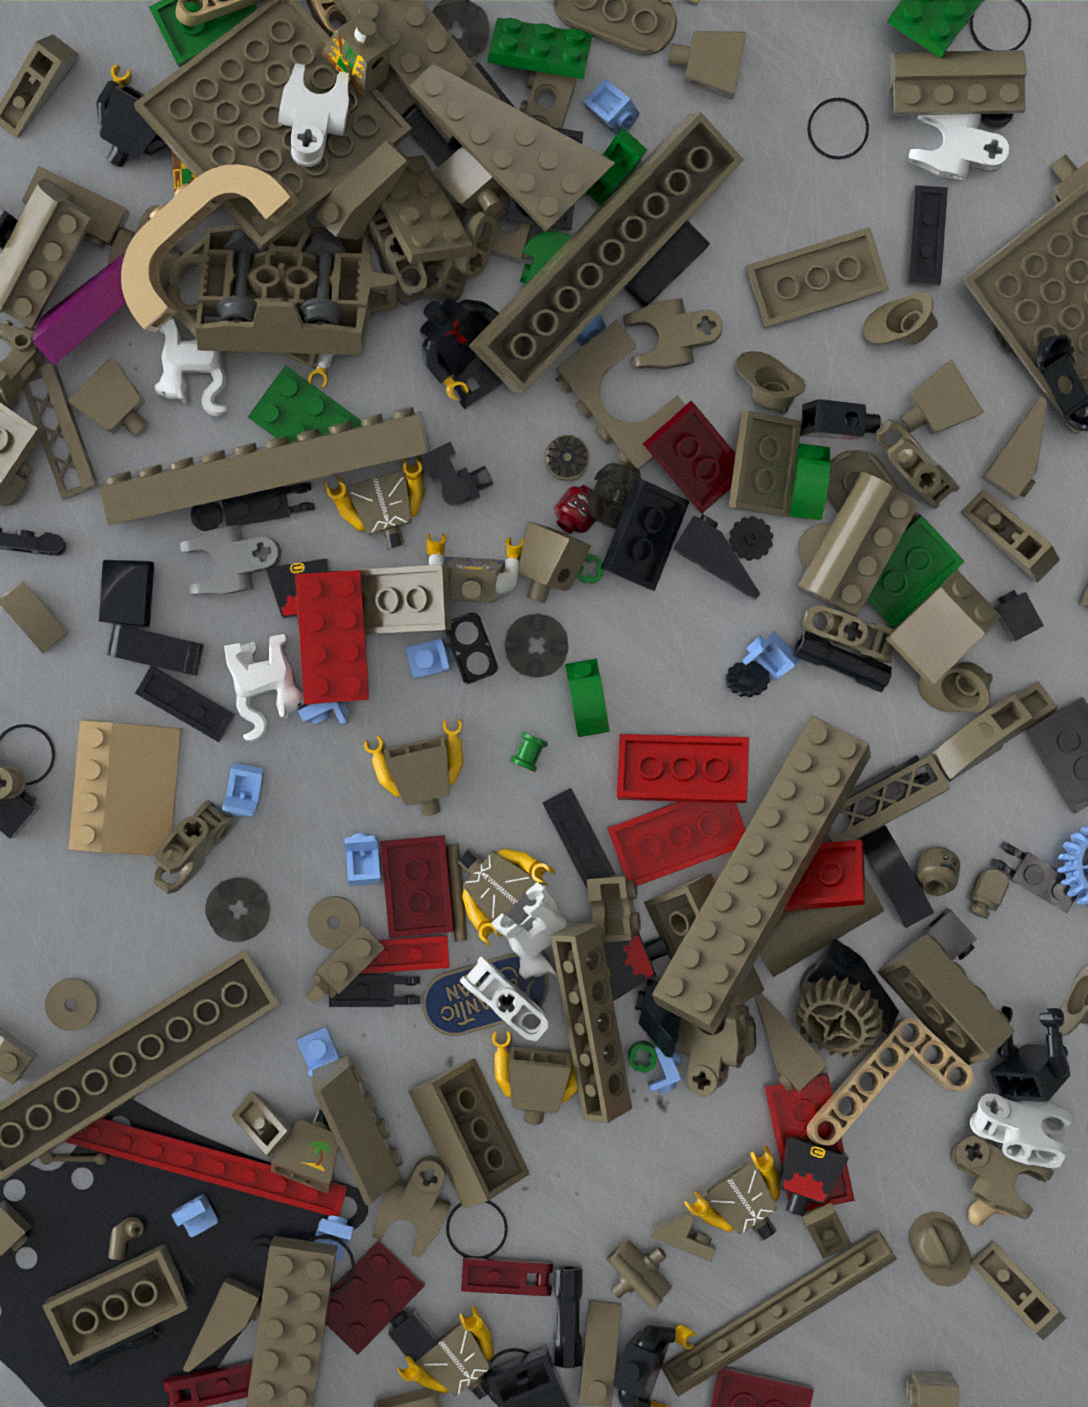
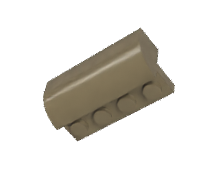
M1023 50L946 51L942 58H939L932 52L891 53L889 58L890 90H893L894 116L1024 113L1026 110L1025 77L1027 70Z
M47 178L38 181L0 254V313H7L29 328H33L39 320L94 217L70 202L73 194Z
M861 472L797 587L857 617L920 502L893 488V485L873 475Z
M865 876V905L783 911L759 955L772 976L775 977L829 945L834 939H839L884 912V909Z

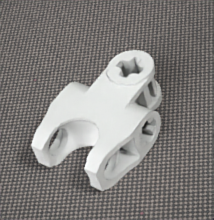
M296 63L283 90L278 124L293 127L291 133V156L293 160L300 166L312 167L322 160L328 133L344 136L349 114V73L339 71L333 89L324 94H315L305 87V65Z
M980 114L918 115V120L939 129L943 136V145L933 151L911 149L907 162L921 167L936 176L962 181L967 180L970 167L985 171L999 169L1009 155V144L1000 134L979 130L982 118ZM989 146L995 147L994 152L996 156L994 159L988 157L989 152H987Z
M480 956L476 966L466 977L463 976L460 982L477 998L488 1004L501 1019L521 1036L530 1041H538L549 1028L546 1012L519 987L506 979L502 972L491 962ZM488 971V976L479 986L475 985L485 972ZM510 995L513 999L512 1003L503 1005L502 997ZM533 1014L541 1022L535 1028H528L523 1024V1018Z
M990 1093L981 1097L978 1103V1110L973 1113L970 1119V1127L976 1135L1002 1143L1003 1154L1014 1161L1026 1165L1058 1168L1061 1167L1066 1157L1067 1149L1063 1144L1049 1138L1045 1133L1055 1136L1065 1135L1071 1125L1072 1116L1066 1110L1049 1101L1008 1100L997 1094ZM991 1103H996L993 1110L991 1111ZM1055 1117L1060 1119L1062 1123H1053L1047 1120V1118ZM989 1121L990 1127L988 1130H985L984 1128ZM1040 1150L1055 1153L1057 1156H1045Z

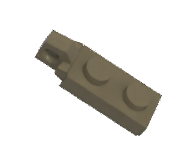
M362 924L316 970L317 973L312 979L317 984L305 996L314 1005L326 993L333 998L385 946Z

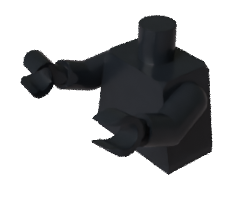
M1003 1006L1001 1009L1002 1013L1008 1018L1010 1023L1013 1011L1010 1007ZM1047 1008L1049 1012L1039 1014L1040 1022L1043 1026L1047 1027V1046L1028 1045L1019 1050L1013 1044V1035H1011L997 1049V1053L1003 1062L990 1070V1074L999 1096L1008 1100L1048 1102L1070 1077V1067L1066 1058L1068 1050L1063 1045L1062 1032H1059L1058 1028L1064 1023V1013L1062 1010Z

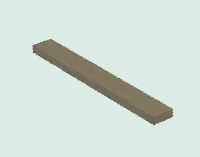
M877 1231L661 1368L675 1394L679 1397L891 1264L897 1258L881 1232Z

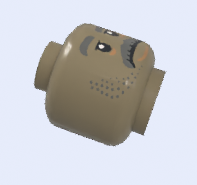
M944 847L930 848L924 851L919 857L916 874L920 887L933 896H942L953 891L958 884L960 860L955 853Z

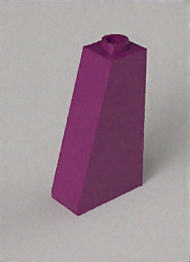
M126 252L39 318L32 342L53 365L63 359L126 304L121 283V270Z

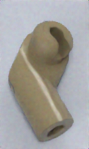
M136 1217L126 1218L113 1227L108 1258L124 1260L126 1243L136 1236L140 1237L144 1232V1225L140 1219Z

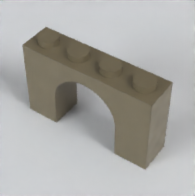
M616 319L556 368L559 376L555 380L566 394L572 391L579 401L575 405L584 417L588 419L592 416L598 423L599 427L595 430L604 442L609 444L612 441L618 448L619 452L616 456L628 470L630 467H633L637 472L653 459L652 455L642 444L679 412L685 404L677 395L650 418L635 423L620 421L608 413L600 398L601 381L613 366L637 347L635 341Z

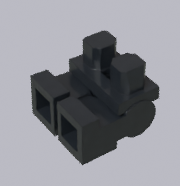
M448 442L421 455V458L433 483L440 481L442 496L447 504L461 506L468 501L472 503L480 499L479 491L492 486L494 482L486 466L470 473L467 467L456 473L450 459L456 457V452L451 442Z

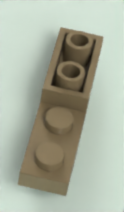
M1036 682L1017 695L1012 693L953 735L934 751L932 755L940 770L950 782L1001 750L1004 743L1054 713L1057 705L1041 684Z

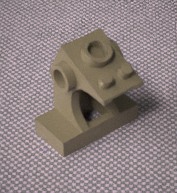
M6 320L4 324L0 323V340L12 348L8 356L0 361V402L13 410L19 403L17 393L40 368L44 354L32 342L36 329L29 328L28 326L14 327L12 322Z

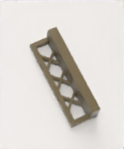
M52 363L40 366V370L36 371L22 389L35 425L43 431L40 439L61 498L65 500L100 486L73 410L67 401L68 396L58 368ZM40 378L44 379L48 390L44 400L33 396L29 382ZM35 401L42 403L39 411ZM47 406L55 410L59 421L55 431L44 426L41 419ZM46 431L53 434L50 442ZM57 437L66 440L70 452L66 461L54 456L52 448ZM57 461L64 464L61 472L59 470ZM68 467L77 471L81 486L70 490L66 489L63 481Z
M933 755L926 756L847 799L839 813L851 816L848 829L835 835L833 829L830 828L827 833L829 841L858 840L948 791L950 786ZM929 764L937 781L928 786L914 783L916 770ZM912 773V774H911V777H910V781H907V780H904V779H900V778H902V777H904V776H906V775ZM893 782L908 785L905 798L898 802L885 798L888 785ZM912 787L920 789L917 792L910 795ZM883 788L881 797L873 795V793ZM865 797L880 801L876 814L870 817L856 813L859 801ZM883 802L892 804L881 811ZM855 803L853 812L843 810ZM855 817L863 820L852 826Z

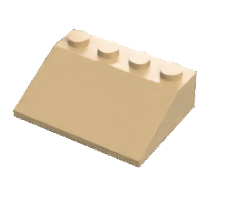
M80 720L68 850L156 856L157 849L173 831L182 728ZM167 850V851L163 854V856H167L168 853H169V850Z

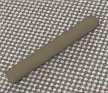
M459 844L446 845L454 939L455 942L467 941L465 906L462 899L461 865L457 863L460 859Z

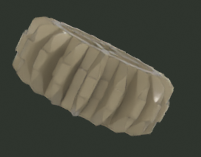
M836 975L830 978V980L823 976L818 982L812 981L805 991H802L796 1005V1024L801 1026L800 1034L809 1035L808 1043L815 1042L818 1044V1051L825 1048L829 1050L830 1056L835 1052H839L843 1058L848 1053L856 1057L860 1052L866 1053L877 1041L883 1027V1010L878 1008V999L870 998L871 990L863 991L860 989V982L853 985L849 983L848 977L843 981H839Z

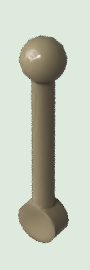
M48 1152L40 1157V1161L44 1165H49L52 1162H96L98 1165H104L107 1162V1155L102 1152L96 1155H53L51 1152Z

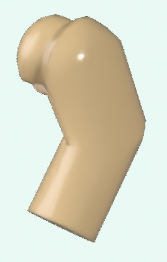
M980 1200L973 1203L968 1211V1221L974 1226L983 1225L994 1213L1012 1216V1214L993 1209Z

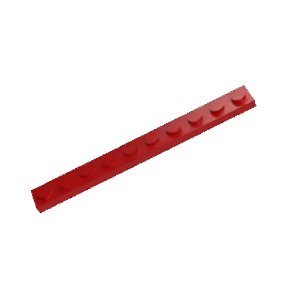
M102 1118L66 1141L69 1144L328 1216L340 1217L348 1188L346 1185L331 1182L327 1194L271 1172L270 1164Z

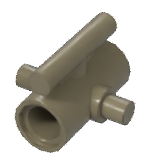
M629 1239L621 1242L606 1258L609 1264L621 1275L619 1282L611 1288L614 1295L621 1298L626 1292L631 1293L635 1290L650 1307L656 1309L672 1288V1285L658 1271L660 1268L659 1264L667 1257L666 1253L658 1247L653 1253L643 1255Z

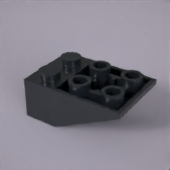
M547 1346L487 1371L486 1380L498 1407H572Z

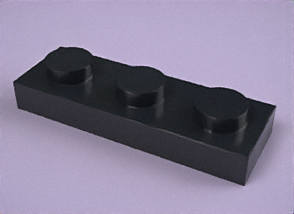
M915 185L907 284L941 285L948 187Z
M150 666L135 692L138 696L217 742L221 741L236 715L154 666Z
M569 788L542 802L586 888L587 879L607 878L615 875L572 789Z

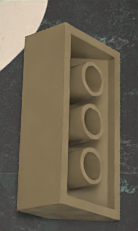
M711 873L690 880L644 902L659 936L663 938L670 960H672L715 885ZM754 965L729 1009L735 1005H742L765 991Z
M929 934L912 942L878 971L880 976L924 1025L968 1065L991 1057L1015 1032L1009 1025L1008 1018L992 1006L987 1000L985 992L979 987L974 986L965 976L964 969L958 963L953 962L944 952L941 943L931 938Z
M347 1055L312 1070L314 1094L367 1206L372 1204L401 1178L399 1166L403 1164L397 1147L391 1148L387 1141V1138L391 1136L384 1119L378 1120L374 1110L378 1109L372 1092L365 1093L361 1083L365 1081L359 1064L353 1065Z
M475 1058L430 1078L408 1091L463 1208L489 1201L530 1175Z
M165 1243L48 1298L42 1305L70 1365L189 1308L179 1272Z

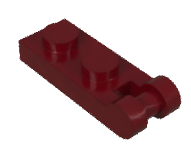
M463 1257L461 1291L551 1296L552 1285L549 1284V1273H553V1262L545 1260L526 1261ZM527 1273H537L536 1283H526Z
M247 1361L184 1376L178 1375L165 1378L162 1382L164 1391L168 1392L170 1399L167 1402L168 1407H207L247 1398L252 1362ZM190 1388L191 1396L182 1397L181 1390Z

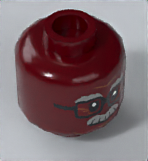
M585 485L570 487L554 506V511L558 518L556 521L557 525L569 534H572L573 531L577 533L587 532L602 514L600 496Z

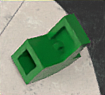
M624 128L614 137L602 154L616 163L586 191L600 206L635 171L642 162V157L647 152V149Z
M547 231L534 236L522 251L523 258L533 262L532 265L525 264L520 282L526 286L572 236L558 231Z
M799 443L790 517L822 520L831 469L830 447Z
M597 658L565 664L578 737L610 732Z

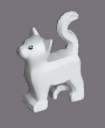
M215 318L208 321L205 319V322H221V319ZM174 319L168 320L159 329L161 333L165 334L166 340L161 355L164 372L160 381L155 384L156 394L164 396L169 400H181L183 405H188V385L184 374L210 373L213 377V382L203 392L201 398L202 406L210 415H224L228 411L227 405L214 402L215 396L226 385L222 351H200L197 348L196 339L181 341L179 329Z
M286 634L270 636L269 660L255 663L253 659V654L257 651L255 642L245 645L236 643L224 646L227 666L234 679L237 695L236 707L241 717L253 722L255 725L254 730L247 732L243 736L247 742H258L264 738L267 732V720L261 712L250 707L251 698L266 692L276 691V706L280 717L288 719V714L297 712L306 705L304 704L303 691L295 685L293 668L284 653V647L288 643Z
M537 882L526 891L530 900L535 899L537 903L533 906L526 905L523 908L529 916L520 925L503 913L491 923L500 934L508 938L511 949L520 957L519 974L524 979L541 977L548 972L558 977L555 966L542 951L552 944L551 934L571 925L557 910L555 900Z

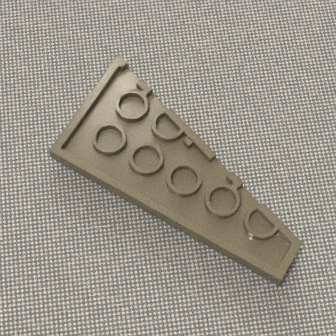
M433 63L408 87V90L545 232L616 163Z

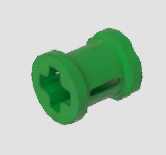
M587 554L584 562L586 561L588 564L595 562L598 565L595 569L597 575L592 577L589 574L584 577L582 575L584 570L582 565L577 578L582 583L594 584L603 576L604 570L601 569L603 562L598 556Z
M522 731L521 737L523 739L516 755L511 756L509 761L536 772L537 767L535 764L542 748L547 747L548 742Z
M637 1041L630 1046L628 1059L635 1071L647 1073L656 1066L658 1056L650 1042ZM640 1049L644 1053L651 1052L648 1055L649 1062L646 1064L641 1060L635 1061L637 1059L636 1052Z

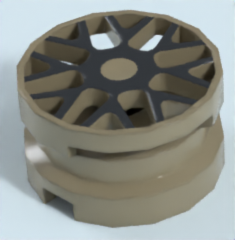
M574 435L556 437L549 443L545 451V464L548 471L561 481H572L580 478L589 466L590 453L588 447L582 439Z

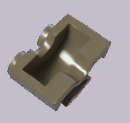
M626 876L587 879L588 898L592 909L591 924H600L603 943L632 941L634 932L641 930L639 912H634L633 900L637 899L636 881L628 880Z

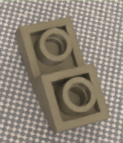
M24 581L18 583L0 598V605L42 654L67 634L66 630Z

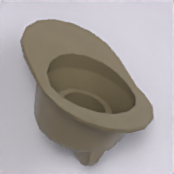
M915 292L878 307L868 316L864 323L863 333L865 338L875 344H884L895 340L909 345L920 343L926 339L932 330L938 327L937 319L932 313V297L926 292Z
M749 351L742 353L737 358V370L751 384L754 401L761 407L774 410L780 414H786L794 398L805 391L806 384L804 379L769 354Z
M960 662L951 667L932 686L920 677L918 689L922 698L930 706L938 710L948 712H981L988 707L990 702L989 689L993 677L991 673H986L975 663Z
M1088 966L1083 968L1077 975L1069 994L1059 1008L1064 1013V1023L1061 1027H1058L1059 1032H1062V1036L1070 1034L1080 1023L1088 1024Z
M932 1211L918 1217L910 1228L909 1242L923 1273L931 1282L939 1286L949 1287L959 1284L967 1277L971 1269L972 1257L957 1224L951 1217L940 1212Z

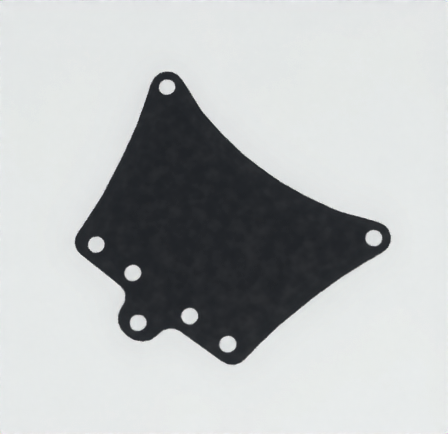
M134 1100L129 1101L104 1117L111 1120L116 1116H123L129 1120L131 1126L271 1165L270 1162L247 1155L192 1132ZM76 1146L70 1155H96L100 1152ZM106 1154L107 1162L104 1165H98L96 1162H64L59 1168L52 1171H43L28 1165L9 1178L1 1180L0 1203L5 1199L32 1226L25 1233L29 1239L19 1249L24 1247L33 1249L37 1254V1262L33 1268H20L15 1261L17 1251L14 1252L11 1248L0 1256V1360L22 1380L45 1407H168L167 1402L170 1399L168 1392L164 1391L162 1381L171 1376H184L218 1368L232 1345L243 1332V1330L240 1331L190 1372L183 1370L226 1277L229 1276L261 1291L262 1294L258 1301L262 1302L265 1277L248 1262L246 1253L250 1242L262 1235L270 1236L271 1238L279 1236L306 1241L315 1236L319 1221L322 1218L328 1220L329 1217L325 1214ZM78 1168L89 1169L93 1175L92 1185L85 1190L77 1189L71 1181L72 1173ZM12 1179L21 1181L25 1186V1195L19 1201H10L3 1193L5 1184ZM339 1183L348 1186L345 1197L352 1198L357 1204L355 1215L346 1219L348 1220L347 1226L354 1227L353 1230H355L365 1221L368 1215V1205L366 1206L358 1188ZM205 1194L219 1221L207 1230L194 1237H190L183 1224L176 1225L172 1214L180 1206ZM136 1217L140 1219L144 1225V1232L140 1237L136 1236L126 1243L124 1260L108 1258L113 1227L126 1218ZM165 1243L179 1272L189 1308L157 1324L161 1334L160 1339L138 1349L122 1353L70 1378L60 1357V1352L63 1349L42 1305L48 1298ZM190 1388L181 1390L182 1397L191 1396Z

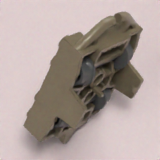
M307 216L262 251L239 225L206 227L205 237L174 262L168 276V281L171 284H179L182 274L186 269L195 266L200 267L198 303L188 305L182 302L180 299V289L177 286H168L166 293L179 310L175 315L196 337L197 348L200 351L362 355L372 313L394 310L398 307L397 277L372 271L368 232H363L358 240L335 237L325 227H312ZM385 290V294L377 293L374 291ZM205 317H219L221 322H205Z

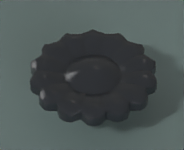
M751 516L749 519L743 517L730 530L731 538L729 539V544L732 545L734 553H737L739 558H746L747 561L752 559L759 560L762 555H767L768 549L773 546L771 541L773 533L770 532L771 527L765 524L763 519H757L755 516Z
M751 661L747 665L743 662L735 663L733 667L728 668V673L725 675L727 680L726 686L731 688L732 693H737L740 697L760 695L763 690L768 688L767 684L770 683L769 671L756 661Z

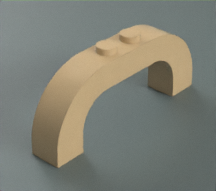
M239 164L223 165L204 172L190 184H183L174 192V198L166 206L161 205L150 214V220L131 240L126 250L121 270L122 290L126 304L144 330L156 332L179 311L165 294L160 281V269L163 259L176 244L219 205L232 198H247L266 220L277 223L300 202L287 185L276 177L254 167Z

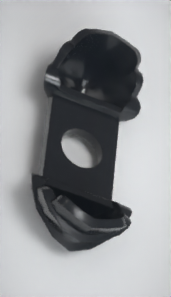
M1054 335L1042 339L1038 346L1036 357L1038 370L1047 382L1063 413L1064 420L1074 429L1088 431V395L1068 358L1074 352L1071 339L1068 338V335ZM1063 375L1069 377L1072 382V389L1068 394L1062 393L1058 387V381Z

